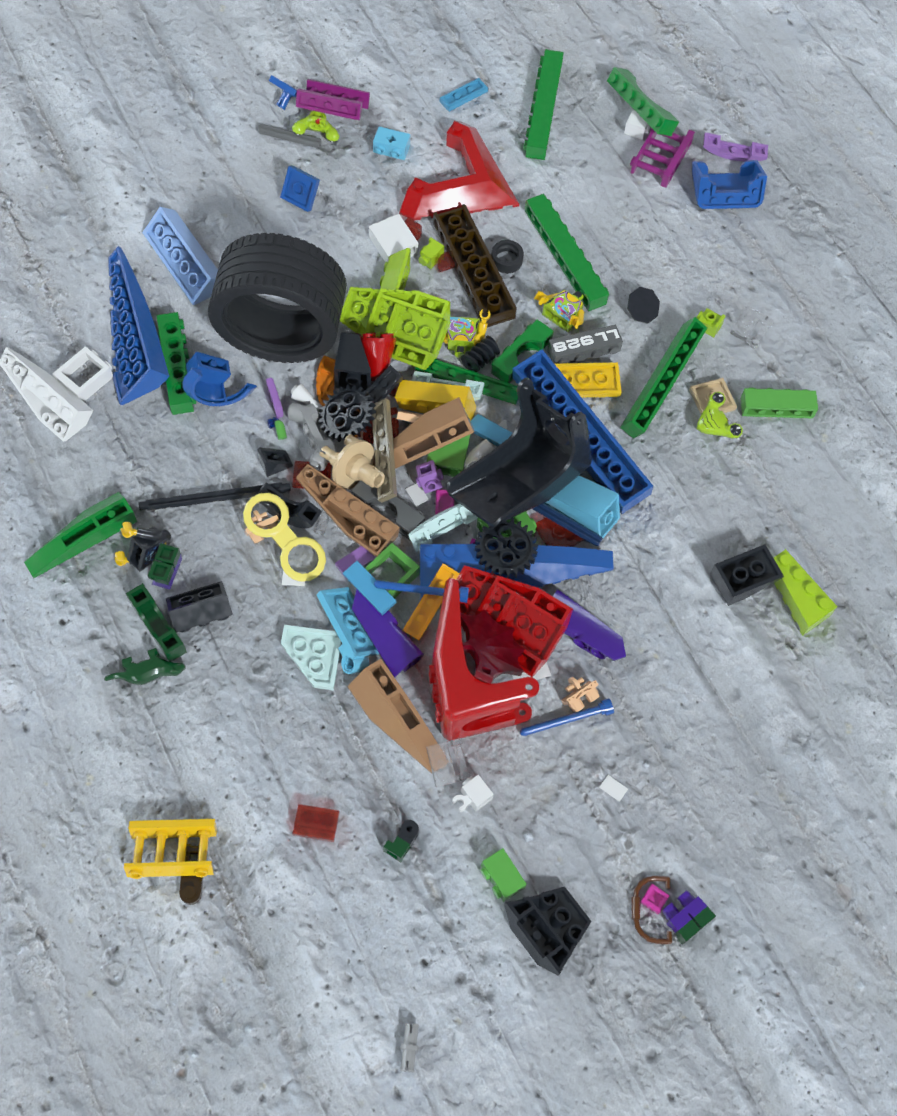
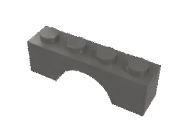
M360 481L351 490L352 495L370 507L384 506L391 509L397 517L396 525L400 527L399 533L408 540H410L408 534L425 521L424 514L418 509H413L404 499L394 497L382 503L378 501L377 488L375 486L370 487V485Z

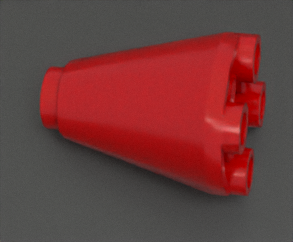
M366 332L363 333V336H360L371 369V381H375L390 366L396 344L394 333H383L380 336H376V333Z

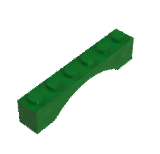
M614 67L607 82L657 134L672 136L679 121L670 112L660 107L642 92L637 85L636 77L629 70Z

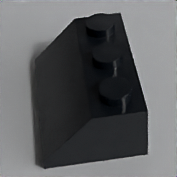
M222 581L166 598L168 612L175 632H187L192 627L206 626L212 621H222L233 615Z

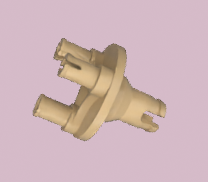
M349 434L344 440L346 446L341 452H335L328 446L321 448L325 454L320 452V456L330 461V464L333 466V481L342 488L352 489L360 481L376 488L383 484L385 475L373 466L375 452L373 446L367 441L359 440L352 434Z

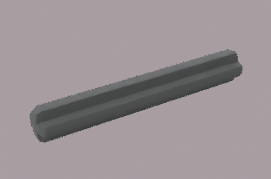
M260 124L258 128L260 134L315 148H320L322 143L320 138L305 134L296 135L293 131Z

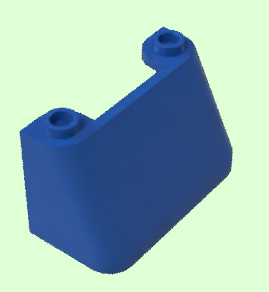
M758 160L745 161L741 165L739 173L708 174V166L705 162L692 161L691 171L696 201L700 208H756L763 203L767 175Z

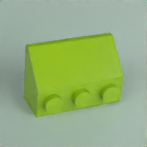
M410 248L390 255L389 261L385 262L384 265L385 275L380 278V289L405 290L410 273Z

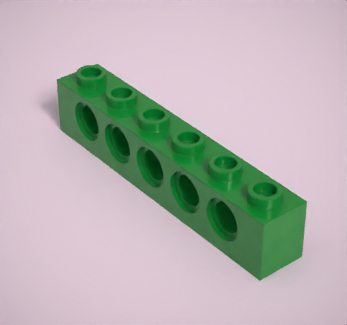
M178 312L156 315L161 348L169 373L166 385L172 415L194 412L193 405L196 404V401L190 398L183 389V379L187 374L186 359H189L188 348H184V344H187L186 334H182V330L185 329L184 321L179 318Z

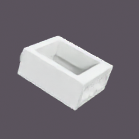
M84 347L52 373L54 378L65 385L83 402L113 378L112 366L106 360L102 361L94 350L90 351L87 347ZM90 360L101 370L79 387L68 377Z

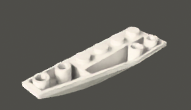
M5 348L0 359L1 367L37 418L64 442L86 426L93 412L86 403L42 368L12 349Z

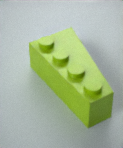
M785 549L774 557L784 575L774 585L777 590H780L785 605H788L793 620L797 622L800 627L799 631L804 636L830 617L836 610L837 605Z

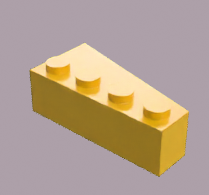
M402 380L395 396L399 408L422 414L460 397L470 421L474 418L476 404L469 386Z

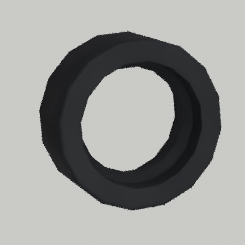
M501 240L492 247L491 257L499 272L509 274L520 269L524 252L519 243L513 240ZM508 251L514 253L517 259L512 262H504L497 255Z

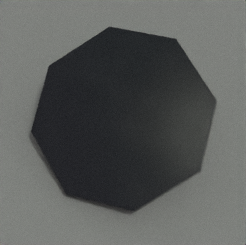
M638 287L629 294L627 309L634 321L648 324L658 317L660 301L652 289Z

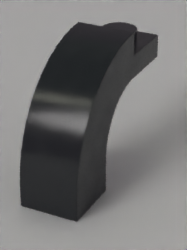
M267 482L263 484L257 493H271L280 497L289 510L287 524L297 528L307 529L312 527L322 513L310 501L295 502L290 500ZM270 501L259 502L267 508L266 512L272 516L277 515L279 520H281V511L276 504Z

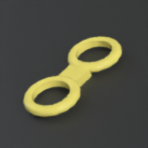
M259 493L251 497L243 511L244 523L248 530L260 537H271L282 550L280 555L281 567L291 579L304 582L317 578L324 570L326 564L325 551L322 546L314 539L297 537L287 525L289 520L288 507L280 497L271 493ZM261 501L273 502L281 511V520L272 529L259 528L251 519L252 508ZM298 545L310 546L318 555V564L309 573L301 574L295 572L288 563L289 552Z

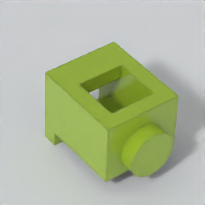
M430 237L429 244L423 246L420 251V257L418 258L420 264L432 269L444 257V245Z
M706 308L704 312H699L697 319L707 327L705 333L714 338L722 327L726 315L723 314L721 316Z

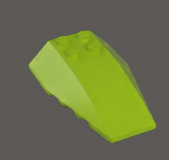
M350 287L342 308L340 322L360 336H363V333L366 332L376 333V336H380L383 333H394L396 344L392 358L426 370L438 357L450 325V301L415 290L393 291L388 289Z

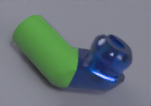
M277 417L267 420L268 428L272 429L275 427L278 440L287 438L285 426Z

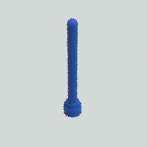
M379 580L374 582V586L380 589L443 596L444 588ZM461 586L459 588L460 602L467 603L469 587Z
M610 698L601 700V703H598V706L522 728L520 734L527 736L596 714H605L607 716L614 714V708Z

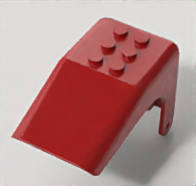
M454 578L446 580L432 665H429L428 672L429 682L433 684L432 700L433 704L436 703V722L440 723L442 736L447 740L454 741L529 721L532 716V709L528 704L520 703V701L535 697L538 694V681L532 677H524L489 684L476 679L470 673L466 665L462 644L459 583ZM531 685L532 689L527 690L525 686ZM524 710L525 715H520L519 711Z

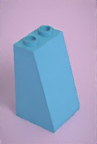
M581 476L575 478L553 498L544 503L602 536V538L607 535L620 519L619 494Z

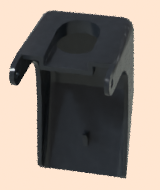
M529 378L522 379L517 386L521 414L519 423L511 436L489 454L450 479L446 485L448 494L455 501L490 526H496L549 501L589 468L592 463L585 414L577 412L565 417L549 406L547 397L534 389L533 382ZM556 425H558V426L564 431V433H565L567 436H565V435L557 428Z

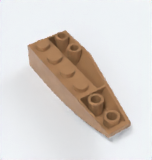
M460 397L426 412L393 439L395 469L475 432Z
M309 464L296 477L298 482L342 532L376 557L397 539L399 526Z
M382 659L363 669L348 685V689L367 717L431 774L449 763L418 711Z

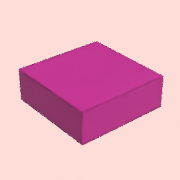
M651 884L640 903L656 914H659L670 895L654 884Z

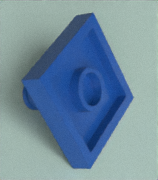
M271 75L269 81L283 91L276 105L285 110L291 97L297 96V90Z
M290 165L288 166L280 198L310 212L320 179Z

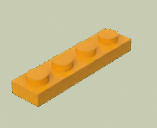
M442 564L429 587L445 588L446 580L449 578L457 579L460 573ZM424 594L403 631L420 640L442 604L443 596Z

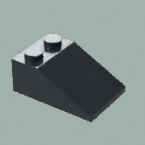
M766 544L716 563L710 572L728 606L750 597L784 577Z

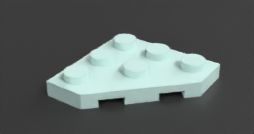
M284 625L281 646L314 688L334 691L340 657L338 648L342 645L336 631Z

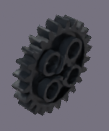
M347 385L345 390L340 387V392L333 390L334 395L328 394L329 400H323L325 406L320 407L322 411L318 414L321 418L318 420L321 424L320 428L332 440L336 439L338 442L342 439L345 440L349 434H352L354 437L355 435L361 437L360 432L366 433L365 427L372 426L369 421L375 420L372 414L376 413L374 399L367 390H364L362 387L357 388L356 385L352 388Z
M514 518L510 522L505 521L496 526H483L482 532H478V538L475 540L476 546L474 551L477 552L476 559H480L479 565L486 564L485 571L492 569L491 575L498 572V576L505 574L506 578L509 579L512 573L516 578L518 571L523 575L525 569L530 570L531 564L535 563L538 544L534 543H536L537 538L532 537L533 531L527 532L528 525L521 527V521L514 524ZM501 534H508L509 537H503ZM494 546V547H496L497 549H496V550H490L488 547ZM516 546H522L524 549H517ZM508 558L511 562H505L503 559Z

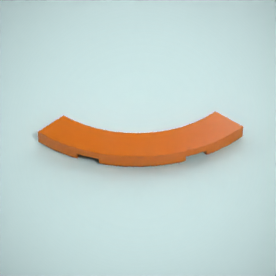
M325 355L320 361L316 378L317 398L322 406H325L323 400H329L327 395L333 396V390H335L334 366L336 360Z

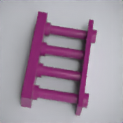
M307 79L306 90H297L296 107L360 120L362 108H369L370 92Z
M650 128L649 136L637 156H633L630 162V166H632L631 174H634L637 167L659 175L662 178L660 186L667 188L691 146L695 132L689 130L686 136L673 133L672 136L663 135L680 142V146L674 147L655 139L657 133ZM650 145H654L673 153L674 157L667 158L648 149ZM644 156L666 164L667 169L664 168L662 170L641 160Z

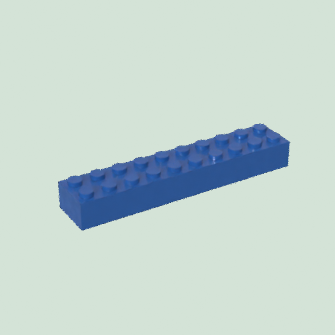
M543 349L513 368V379L517 384L524 378L531 379L534 389L547 397L549 406L565 417L577 412L585 414L592 455V463L586 471L597 484L619 494L621 515L652 494L654 487ZM556 425L557 428H558L565 436H567V435L564 433V431H563L558 425Z

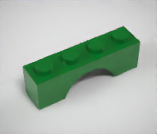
M538 319L533 324L530 323L522 335L519 334L510 346L505 347L499 357L494 358L491 363V374L501 381L511 383L514 380L513 368L520 364L517 357L524 351H540L548 345L549 340L552 339L554 331Z

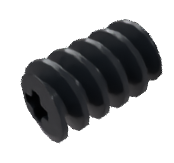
M489 335L483 338L481 342H478L476 346L461 356L463 366L471 371H480V367L483 368L485 363L488 364L490 359L493 360L495 355L498 356L500 354L496 341Z

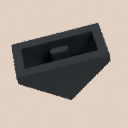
M262 447L257 449L259 462L267 477L293 466L286 450Z

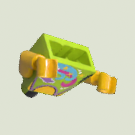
M566 290L551 295H546L541 291L536 293L534 300H538L539 305L544 304L542 315L567 333L573 326L577 329L578 326L583 324L584 311L582 309L583 302L581 301L583 294L580 291H575L573 294Z
M483 309L480 311L481 322L477 318L450 316V325L443 343L447 344L449 350L455 351L457 358H461L462 355L485 338L488 325L486 321L491 316L490 311L487 317H482Z

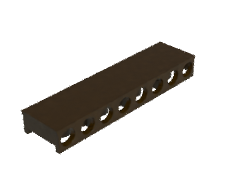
M462 204L461 208L441 214L433 213V225L480 322L482 319L480 311L482 309V317H487L489 311L491 314L490 318L486 321L488 323L487 328L516 319L517 307L466 204Z

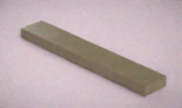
M388 399L375 403L376 407L374 409L376 413L372 414L375 420H372L375 467L385 475L383 484L377 488L378 501L381 503L397 497L391 410Z

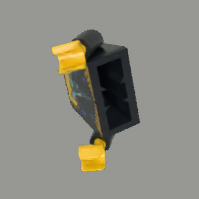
M124 522L122 524L123 528L120 529L122 535L125 538L135 536L131 539L128 556L125 557L123 551L115 552V562L118 566L130 563L129 565H133L141 572L155 561L154 558L160 543L166 545L167 541L171 539L170 532L166 529L160 531L154 526L149 529H133L130 522Z

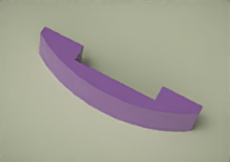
M704 133L703 147L719 157L742 162L748 160L763 161L768 158V145L752 142L751 146L721 141V135Z

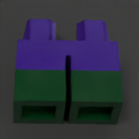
M160 543L154 558L155 561H153L148 573V578L153 580L152 585L171 589L182 561V556L179 548Z
M687 890L677 898L684 907L680 912L673 903H670L662 910L668 920L667 926L672 928L682 945L716 917L699 896L695 898Z

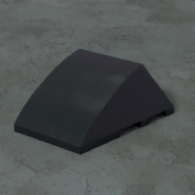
M565 886L542 892L539 895L527 896L520 900L504 903L510 929L536 964L559 976L576 945L580 942L592 922Z

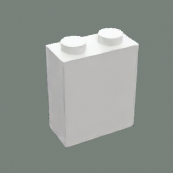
M399 214L369 226V238L385 262L389 261L390 255L406 248L411 249V257L418 254V242Z

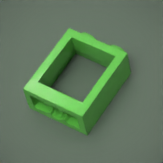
M393 543L384 549L365 568L372 574L384 561L390 558L406 572L397 583L410 584L420 575V566ZM389 590L387 592L395 599L402 591Z

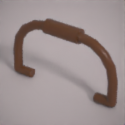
M668 876L646 877L639 881L634 889L633 897H631L632 920H634L635 929L648 942L672 944V931H667V939H660L648 936L640 927V897L638 896L642 886L652 881L665 882V889H671L670 877Z

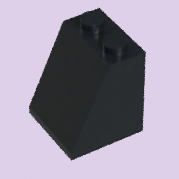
M341 332L334 366L336 389L342 387L345 390L347 385L351 388L356 385L357 388L362 387L366 390L371 385V369L359 334Z

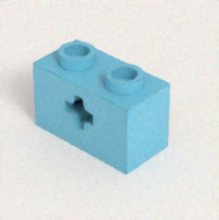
M379 126L373 140V153L405 160L410 148V134Z

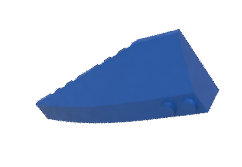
M118 246L109 256L108 261L109 276L112 277L109 287L113 291V297L110 298V304L113 305V310L110 311L111 336L114 337L112 350L115 351L112 365L116 366V371L113 372V380L119 404L124 405L159 388L168 379L169 373L146 299L122 248Z
M420 544V585L429 586L442 564L447 565L458 573L461 572L464 565L485 571L486 564L479 565L480 559H476L477 552L474 551L476 544ZM538 545L536 550L538 552L537 557H535V563L531 564L530 570L525 569L523 575L518 571L516 578L511 573L509 579L540 588L550 583L556 584L567 579L573 580L584 575L590 576L611 571L614 569L613 551ZM494 546L488 547L490 550H496V549H497V548L494 547ZM516 546L517 549H524L522 546ZM508 558L503 559L505 562H511ZM489 569L485 572L491 573L492 569Z

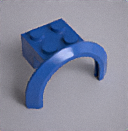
M196 352L186 364L187 374L183 379V389L190 398L204 405L226 406L236 403L249 396L257 387V385L247 383L239 392L226 397L224 382L231 375L228 360Z

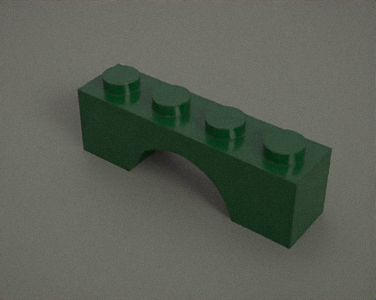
M143 583L125 593L130 604L169 662L187 653L183 642L166 621Z

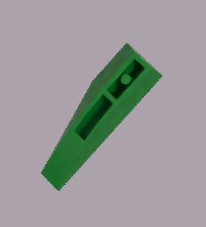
M117 492L84 510L24 563L32 577L36 578L120 532L124 522H130L133 525L137 522L135 514L126 499Z

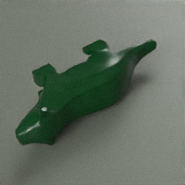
M157 648L147 651L150 659L142 660L139 663L132 662V657L122 659V667L126 671L107 675L104 677V680L121 679L131 684L145 685L162 676H178L186 669V666L183 663L169 662L160 658Z

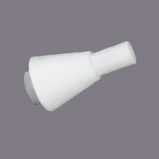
M302 383L299 386L296 384L290 392L292 399L307 405L314 404L316 410H320L322 405L313 399V396Z

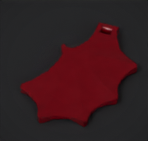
M485 610L475 616L460 612L461 626L467 640L463 643V649L471 654L476 663L474 677L491 684L492 680L501 674L521 676L524 670L518 663V657L523 654L524 649L513 639L514 628L500 625Z

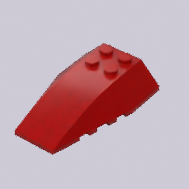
M464 565L456 580L459 583V588L461 586L469 587L467 603L460 602V612L475 616L485 610L500 625L513 627V639L524 649L523 654L518 657V663L524 670L523 672L534 677L548 661L567 629L573 608L538 587L495 574L491 575V573Z

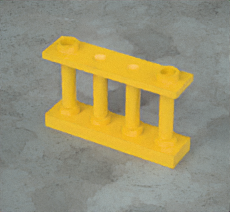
M215 819L129 821L128 829L131 838L136 839L133 863H124L127 877L140 879L142 877L160 876L206 877L207 875H214L212 861H207L208 839L210 837H217ZM189 837H200L198 861L185 862L187 839ZM147 838H157L155 862L142 863L144 840ZM167 838H179L176 862H163Z

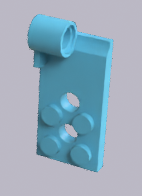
M350 588L320 590L317 593V597L342 642L338 649L343 657L341 660L343 671L347 674L362 672L363 669L369 666L368 656L378 655L379 653L352 611L354 596Z

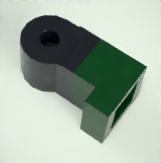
M413 820L404 821L401 825L400 833L392 843L388 840L383 847V852L401 863L418 837V824Z

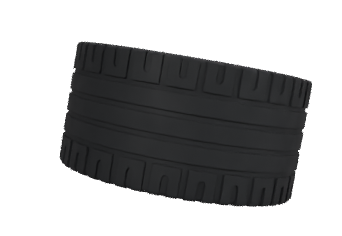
M255 233L246 237L243 236L230 243L222 253L208 306L210 323L219 336L226 342H229L231 346L253 357L256 356L259 359L281 363H301L302 361L307 362L315 358L317 359L330 351L337 338L347 287L345 274L332 256H329L326 251L312 243H308L306 240H300V238H294L290 235L285 236L279 233ZM257 294L282 297L299 305L276 303Z

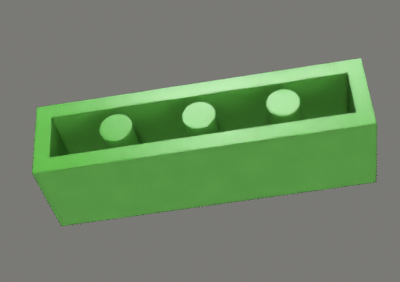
M745 388L740 398L742 416L813 419L818 411L816 391L808 389Z

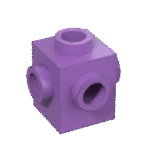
M433 460L416 466L418 475L416 481L418 487H422L425 494L443 488L441 482L444 479L441 469L437 470Z

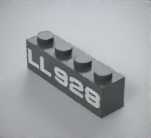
M615 324L549 340L547 351L554 364L582 362L586 359L599 358L603 355L620 352L623 340Z

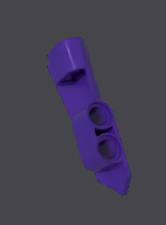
M356 589L352 606L353 613L391 674L396 677L400 672H406L422 659L424 653L398 626L396 618L389 610L382 616Z
M557 590L554 593L553 597L573 608L564 634L573 638V642L578 647L599 659L608 657L615 661L626 657L623 637L561 591Z

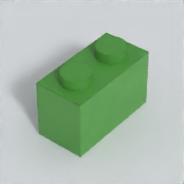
M504 848L482 861L481 874L486 881H491L494 886L492 891L498 899L501 898L505 902L525 889L526 882Z

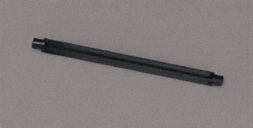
M290 483L269 484L281 494L291 491ZM263 485L147 499L146 501L138 502L139 510L150 511L169 507L250 498L257 495Z

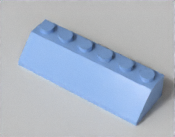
M159 207L143 231V234L192 305H196L211 297L218 269L178 213L173 209Z

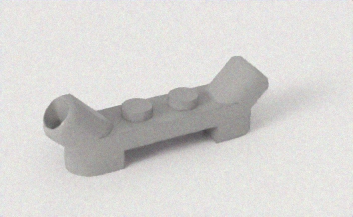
M293 403L288 408V418L303 424L302 429L304 434L309 437V445L311 449H315L309 461L310 466L318 471H323L330 461L320 456V452L325 454L321 448L328 446L336 452L331 439L324 441L317 428V425H319L318 412L314 404L302 406Z

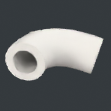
M487 439L474 447L467 455L464 463L465 469L494 450Z

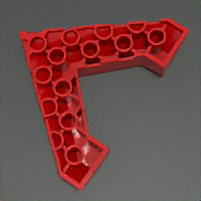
M454 121L447 131L446 146L461 152L462 157L466 161L468 172L471 175L432 184L415 177L407 189L399 214L415 221L421 220V217L430 216L433 218V213L435 212L441 214L461 208L462 204H466L469 213L482 212V210L503 209V206L512 205L513 207H519V203L477 129L464 122Z

